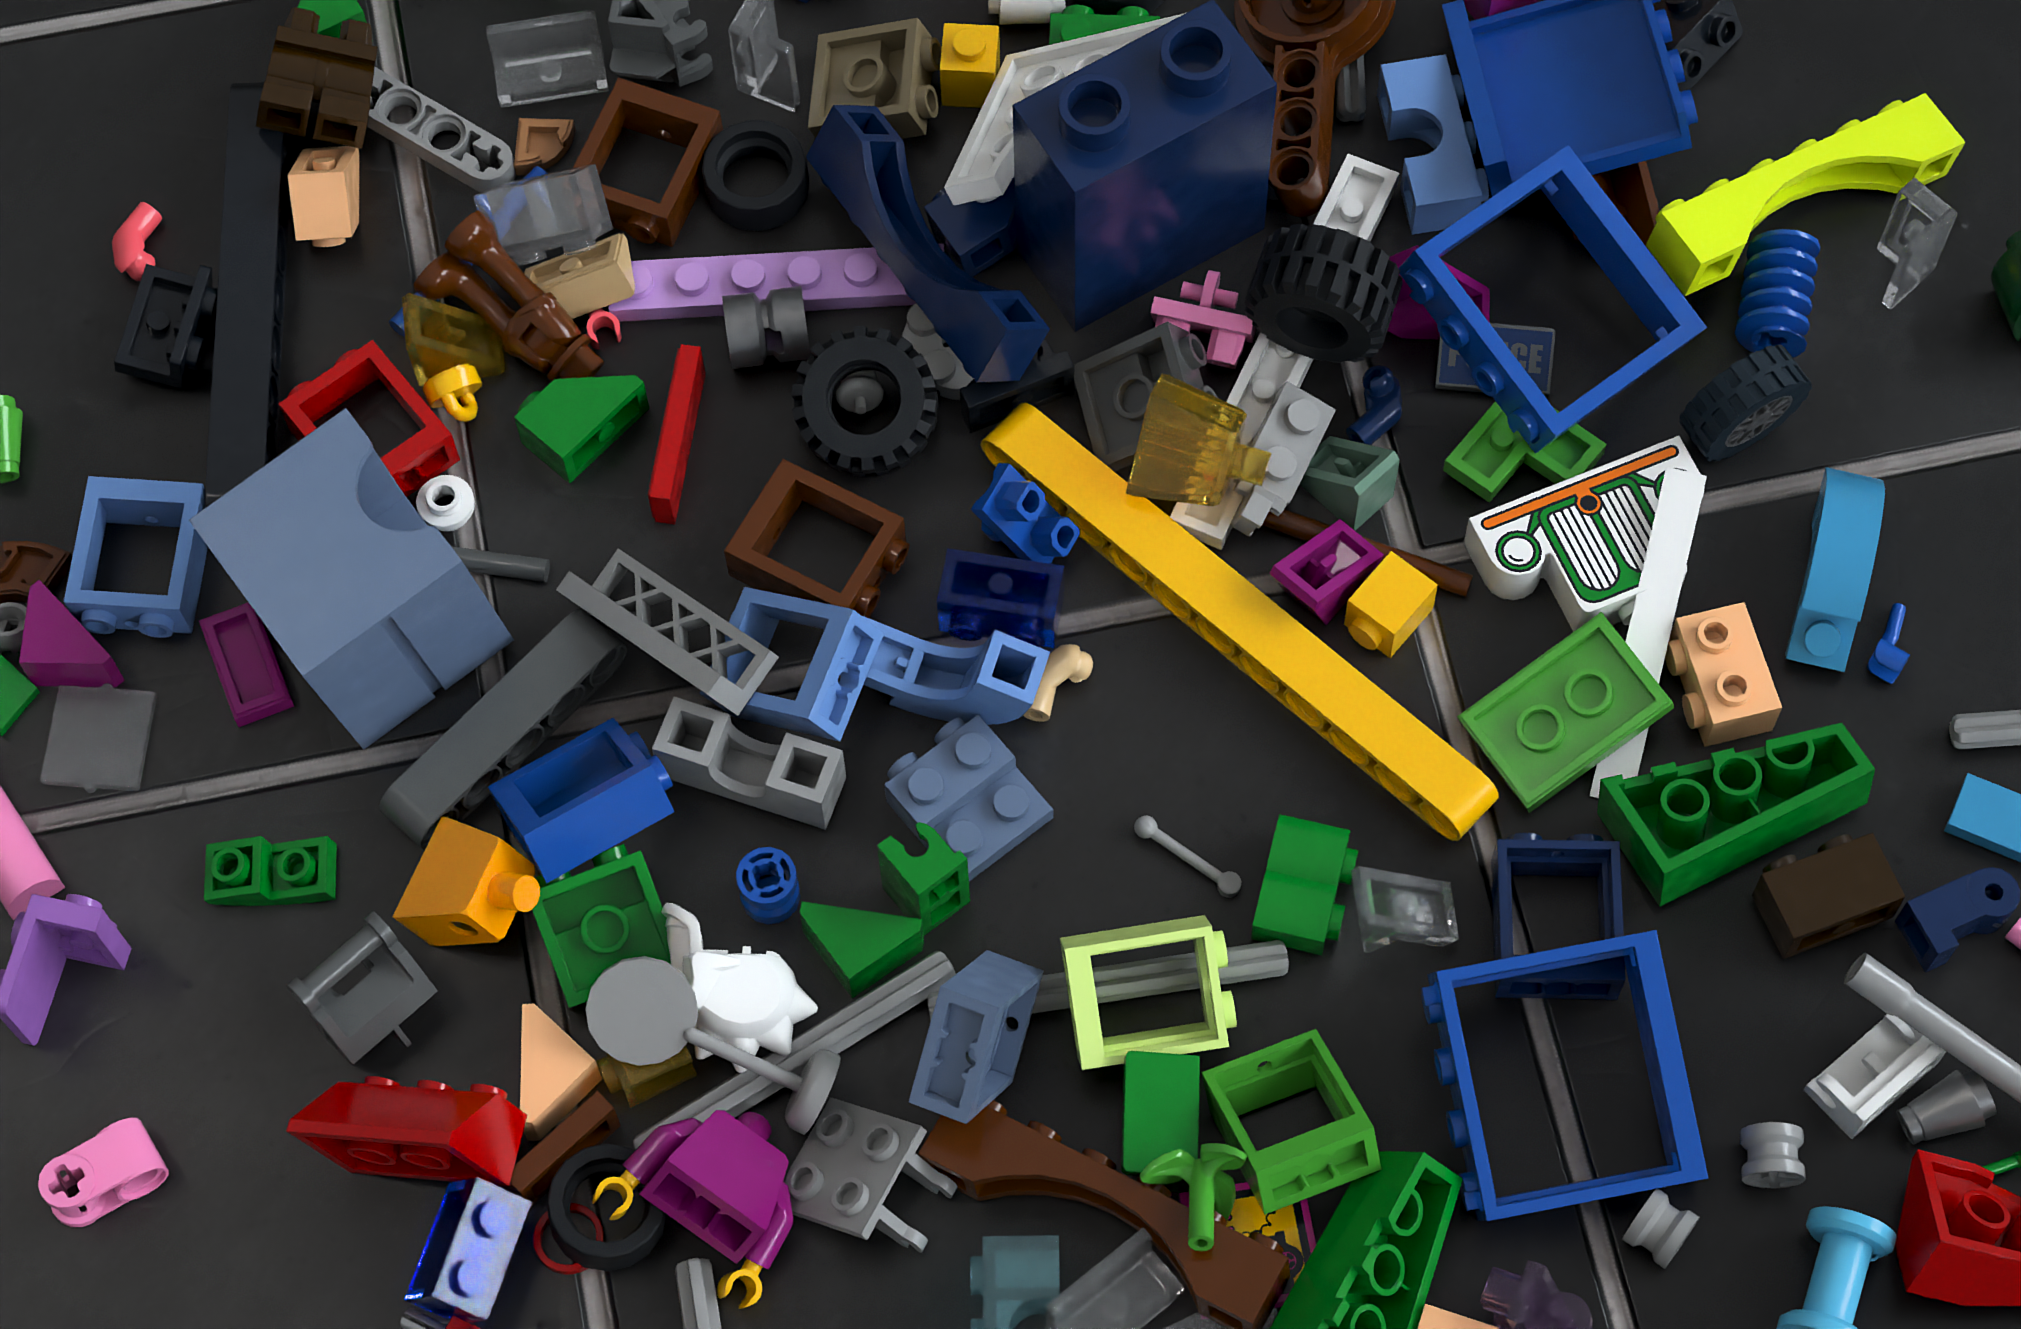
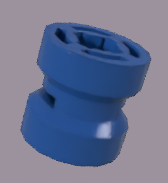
M773 847L757 848L747 853L739 862L736 871L740 900L746 914L753 920L764 924H776L788 919L797 910L800 901V888L796 867L790 856L782 850ZM769 874L771 875L770 877H765V878H763V879H760V877H762V876H764V875H769Z

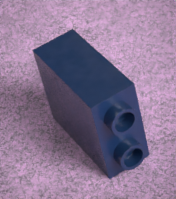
M1210 0L1012 105L1017 250L1075 332L1264 230L1277 83L1215 0Z

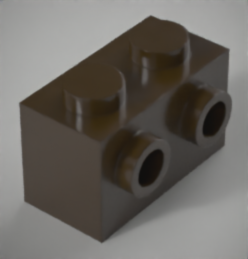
M1873 832L1854 840L1850 834L1840 835L1822 844L1817 849L1818 853L1800 860L1797 859L1796 855H1787L1769 863L1763 868V874L1759 878L1752 897L1783 959L1889 920L1895 916L1905 895Z

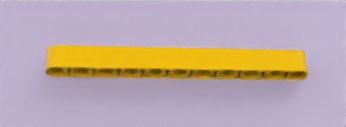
M1025 402L1020 403L981 441L983 452L995 467L998 463H1010L1026 481H1033L1045 493V500L1062 517H1069L1080 529V538L1442 836L1452 841H1459L1499 798L1495 785L1480 769L1034 406Z

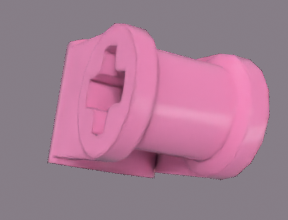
M126 1118L110 1124L95 1137L63 1155L53 1158L41 1171L38 1187L42 1198L51 1206L52 1213L62 1224L69 1227L82 1228L94 1223L97 1219L125 1203L149 1194L166 1180L169 1170L141 1120L138 1118ZM64 1170L67 1175L62 1178L60 1172ZM77 1184L80 1192L69 1198L67 1189ZM85 1205L87 1209L83 1212L80 1211L79 1207Z

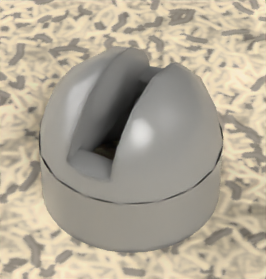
M15 602L0 604V652L11 651L12 653H17L21 651L27 609L22 604ZM11 625H18L16 629L11 631Z

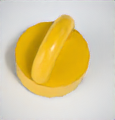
M462 364L428 379L424 383L422 390L431 408L444 406L446 411L456 420L468 422L477 415L478 406L473 393L482 387V381L475 366Z

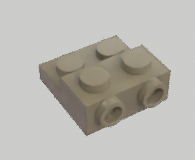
M918 18L819 34L808 120L810 132L815 138L817 137L833 105L876 106L901 139L926 135L927 120L935 118L939 109L937 93L931 85L932 72L940 70L942 48L939 41L930 35Z

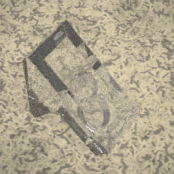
M1362 866L1351 870L1364 953L1370 954L1396 940L1444 947L1459 939L1450 882Z

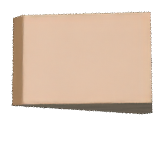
M522 1004L520 1110L527 1114L524 1127L527 1140L539 1141L602 1080V1076L595 1059L535 1004Z

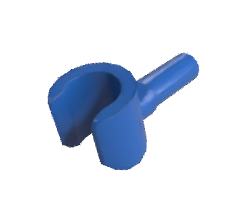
M1900 603L1892 605L1885 633L1882 635L1867 664V669L1871 673L1890 684L1895 682L1910 657V654L1895 646L1899 639L1906 613V607Z

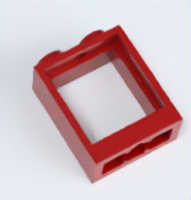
M371 340L359 349H352L338 358L333 367L314 380L298 384L291 390L287 398L278 404L290 432L300 441L317 429L313 424L315 421L379 378L421 429L380 458L404 495L408 497L427 481L437 477L460 461L451 432L378 345Z

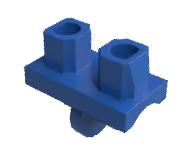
M998 463L993 471V480L990 487L975 501L971 508V511L982 521L981 529L993 541H1002L1033 573H1046L1054 557L1067 556L1080 535V529L1069 517H1062L1045 500V493L1033 481H1026L1010 463Z

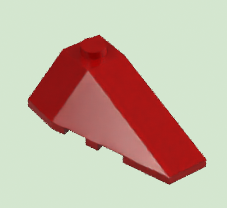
M1918 1149L1911 1161L1895 1243L1906 1292L1962 1306H2021V1197L1993 1184L1995 1173L1975 1163Z

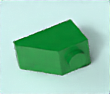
M636 375L554 379L542 391L531 393L520 405L514 420L521 443L570 484L647 412L650 407L644 381Z

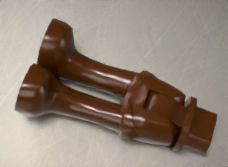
M477 210L471 213L457 225L445 241L444 247L448 251L435 258L414 282V290L429 301L454 296L465 302L487 322L502 340L503 349L510 356L518 357L534 369L546 374L548 373L547 378L551 382L554 379L594 377L605 363L588 347L591 338L586 333L581 334L576 323L557 302V298L551 292L545 293L533 283L508 255L498 241L493 222L482 211ZM470 263L477 265L492 277L521 308L515 312L474 270Z

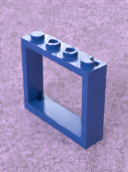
M1569 145L1414 250L1399 267V274L1412 290L1409 296L1417 303L1423 304L1438 324L1437 328L1442 340L1451 349L1457 350L1472 369L1474 381L1479 389L1486 395L1493 397L1506 414L1511 431L1513 433L1518 431L1535 454L1679 351L1707 328ZM1538 189L1543 191L1657 341L1559 413L1556 412L1440 258Z
M1657 930L1427 974L1429 986L1421 989L1423 1009L1428 1024L1437 1023L1442 1048L1434 1049L1435 1069L1440 1085H1450L1454 1110L1446 1112L1448 1133L1453 1148L1462 1147L1467 1172L1459 1173V1176L1463 1179L1460 1193L1465 1209L1467 1211L1475 1209L1477 1221H1492L1709 1178ZM1623 956L1667 1164L1496 1197L1454 988Z

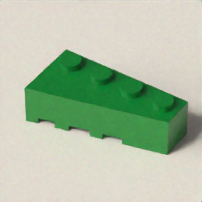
M1837 723L1766 740L1765 746L1735 753L1734 748L1711 753L1710 759L1678 767L1675 762L1651 767L1650 773L1623 779L1622 774L1600 779L1597 814L1615 841H1620L1621 850L1659 907L1867 804L1875 768L1843 723Z
M1378 1151L1381 1170L1351 1181L1270 1329H1417L1463 1181L1462 1177L1425 1152Z

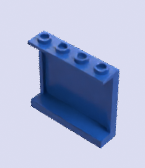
M1464 0L1442 4L1492 197L1567 145L1571 147L1591 175L1692 148L1688 125L1698 123L1697 112L1691 90L1679 91L1678 83L1685 82L1681 58L1678 49L1670 51L1666 49L1665 43L1673 41L1665 8L1655 11L1653 7L1654 3L1661 2V0H1544L1473 21L1468 19Z

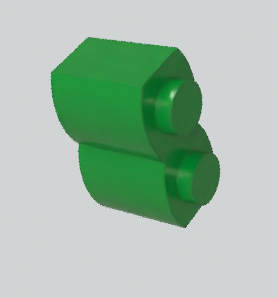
M1279 814L1255 912L1251 939L1261 942L1281 940L1287 948L1317 955L1323 954L1326 939L1338 941L1346 906L1335 904L1334 902L1339 883L1351 885L1359 851L1347 847L1350 830Z

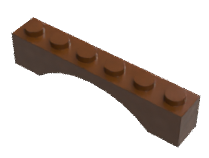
M995 1100L990 1102L967 1124L940 1115L918 1155L935 1170L953 1180L958 1186L956 1190L978 1201L1009 1195H1047L1080 1201L1111 1213L1140 1231L1168 1258L1186 1284L1199 1314L1228 1329H1263L1290 1278L1289 1258L1283 1255V1247L1273 1239L1258 1232H1250L1247 1237L1227 1227V1220L1214 1210V1246L1207 1251H1195L1188 1245L1189 1207L1171 1199L1172 1193L1164 1185L1143 1183L1140 1180V1176L1135 1181L1115 1171L1117 1168L1116 1164L1100 1152L1084 1148L1082 1153L1062 1144L1060 1135L1046 1125L1036 1121H1029L1026 1126L1006 1116L1008 1111Z

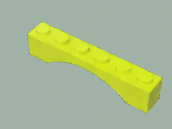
M1926 93L1904 103L1901 100H1896L1885 106L1876 116L1862 122L1858 119L1851 120L1840 127L1834 135L1818 142L1815 139H1809L1796 147L1791 154L1776 161L1765 159L1739 178L1730 182L1728 179L1718 180L1710 185L1701 195L1686 202L1683 199L1670 202L1657 214L1655 218L1657 223L1647 241L1646 247L1683 295L1687 296L1730 276L1747 243L1749 234L1768 215L1786 204L1815 193L1841 189L1880 190L1905 195L1946 176L1963 148L1965 141Z

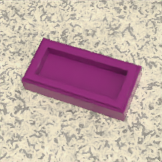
M249 602L199 620L238 727L294 707L264 623Z

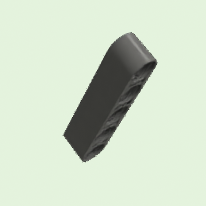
M577 609L570 613L387 789L380 801L379 811L420 848L425 850L441 817H448L462 822L491 794L487 786L513 773L615 673L626 656L627 647L583 609Z

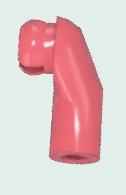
M145 202L138 204L116 231L112 239L115 267L120 273L127 272L130 278L135 281H141L146 264L156 265L155 258L143 250L145 248L144 242L163 219L155 208Z

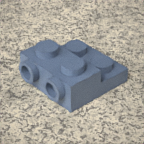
M976 715L967 723L962 718H955L948 722L936 734L934 742L937 745L920 758L914 752L902 756L889 769L887 776L890 780L884 784L886 802L927 850L929 847L927 842L920 839L916 831V824L919 822L934 828L954 853L960 850L965 855L968 862L969 881L1053 819V808L1016 767L1015 756L979 715Z

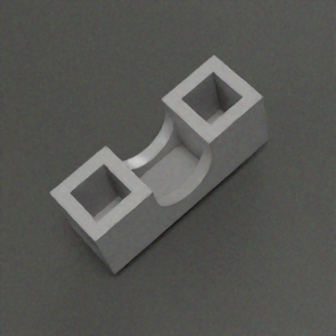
M675 696L672 699L652 747L653 755L656 754L670 779L824 830L828 826L847 778L843 750L787 732L781 745L764 743L739 731L732 724L730 714Z

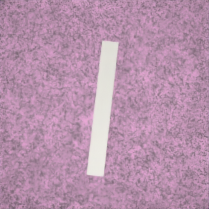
M1666 467L1638 586L1647 588V590L1636 594L1625 641L1658 684L1707 478L1705 475ZM1648 728L1597 764L1590 791L1591 797L1599 798L1600 779L1622 774L1623 779L1638 776Z

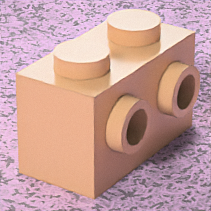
M1745 602L1676 618L1669 638L1665 660L1671 675H1679L1686 693L1682 697L1684 715L1691 729L1698 728L1704 747L1772 731L1782 710V705Z

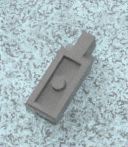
M1288 381L1280 387L1233 479V482L1236 483L1233 491L1244 496L1230 526L1250 537L1256 528L1259 529L1262 526L1268 512L1276 516L1283 512L1284 508L1290 504L1336 409Z

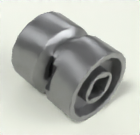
M801 286L770 290L766 299L762 300L754 292L722 296L732 369L764 365L767 356L772 355L780 363L806 360L811 356Z

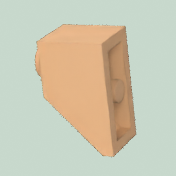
M339 146L303 149L287 175L296 241L312 240V245L316 247L341 245L346 242L345 238L353 236L359 224V148Z

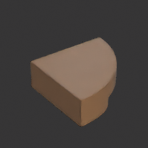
M519 118L514 158L516 175H527L535 166L545 170L557 163L567 153L573 143L576 132L574 120Z

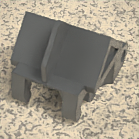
M612 0L608 18L613 45L609 65L611 73L619 75V77L663 82L675 81L679 87L704 78L713 70L710 54L703 53L692 61L684 60L681 57L686 52L694 50L696 45L707 38L706 22L699 19L694 21L692 25H689L684 18L690 15L688 3L690 0Z
M374 911L363 919L364 927L305 978L300 980L295 977L286 985L288 992L315 1020L324 1039L353 1065L389 1033L408 1048L412 1043L398 1025L438 992L412 956L398 941L394 932ZM360 962L370 972L344 996L331 989L332 986Z

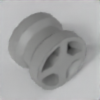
M1783 1122L1757 1123L1742 1128L1740 1131V1144L1747 1150V1162L1741 1168L1742 1181L1747 1185L1759 1188H1786L1803 1183L1806 1179L1805 1166L1798 1160V1149L1804 1143L1803 1129L1797 1125Z
M1657 1188L1637 1214L1622 1240L1632 1247L1640 1245L1652 1252L1654 1262L1665 1269L1700 1217L1690 1210L1679 1211L1669 1203L1668 1195Z

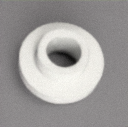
M441 475L430 479L421 487L416 498V506L419 515L428 526H434L440 531H454L465 525L471 517L475 507V499L472 489L466 481L453 475ZM443 496H454L453 501L446 506L435 504L436 500Z

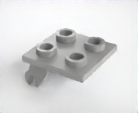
M831 1097L783 1180L789 1187L793 1215L868 1240L875 1227L900 1245L908 1248L910 1244L920 1253L924 1250L928 1239L919 1231L905 1224L882 1205L900 1171L922 1184L931 1192L937 1194L940 1190L950 1199L958 1186L953 1180L935 1170L916 1154L919 1145L927 1133L921 1125Z

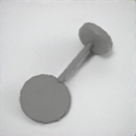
M647 956L622 959L606 968L590 989L585 1009L588 1029L598 1046L617 1061L637 1066L662 1063L678 1054L689 1042L793 1090L787 1104L785 1120L791 1129L803 1135L814 1124L836 1078L841 1057L826 1049L816 1051L804 1066L800 1076L696 1029L698 1007L695 992L686 976L666 961Z

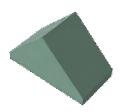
M1329 436L1318 446L1300 485L1336 518L1341 519L1356 531L1394 496L1400 459L1394 450Z

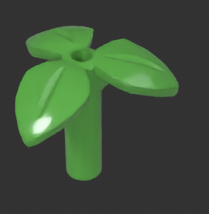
M1221 1143L1202 1144L1200 1159H1195L1188 1152L1177 1149L1165 1153L1150 1162L1140 1173V1180L1148 1184H1171L1184 1179L1188 1183V1245L1195 1251H1207L1214 1246V1210L1228 1220L1236 1198L1234 1179L1221 1170L1241 1168L1246 1162L1247 1155L1235 1147Z

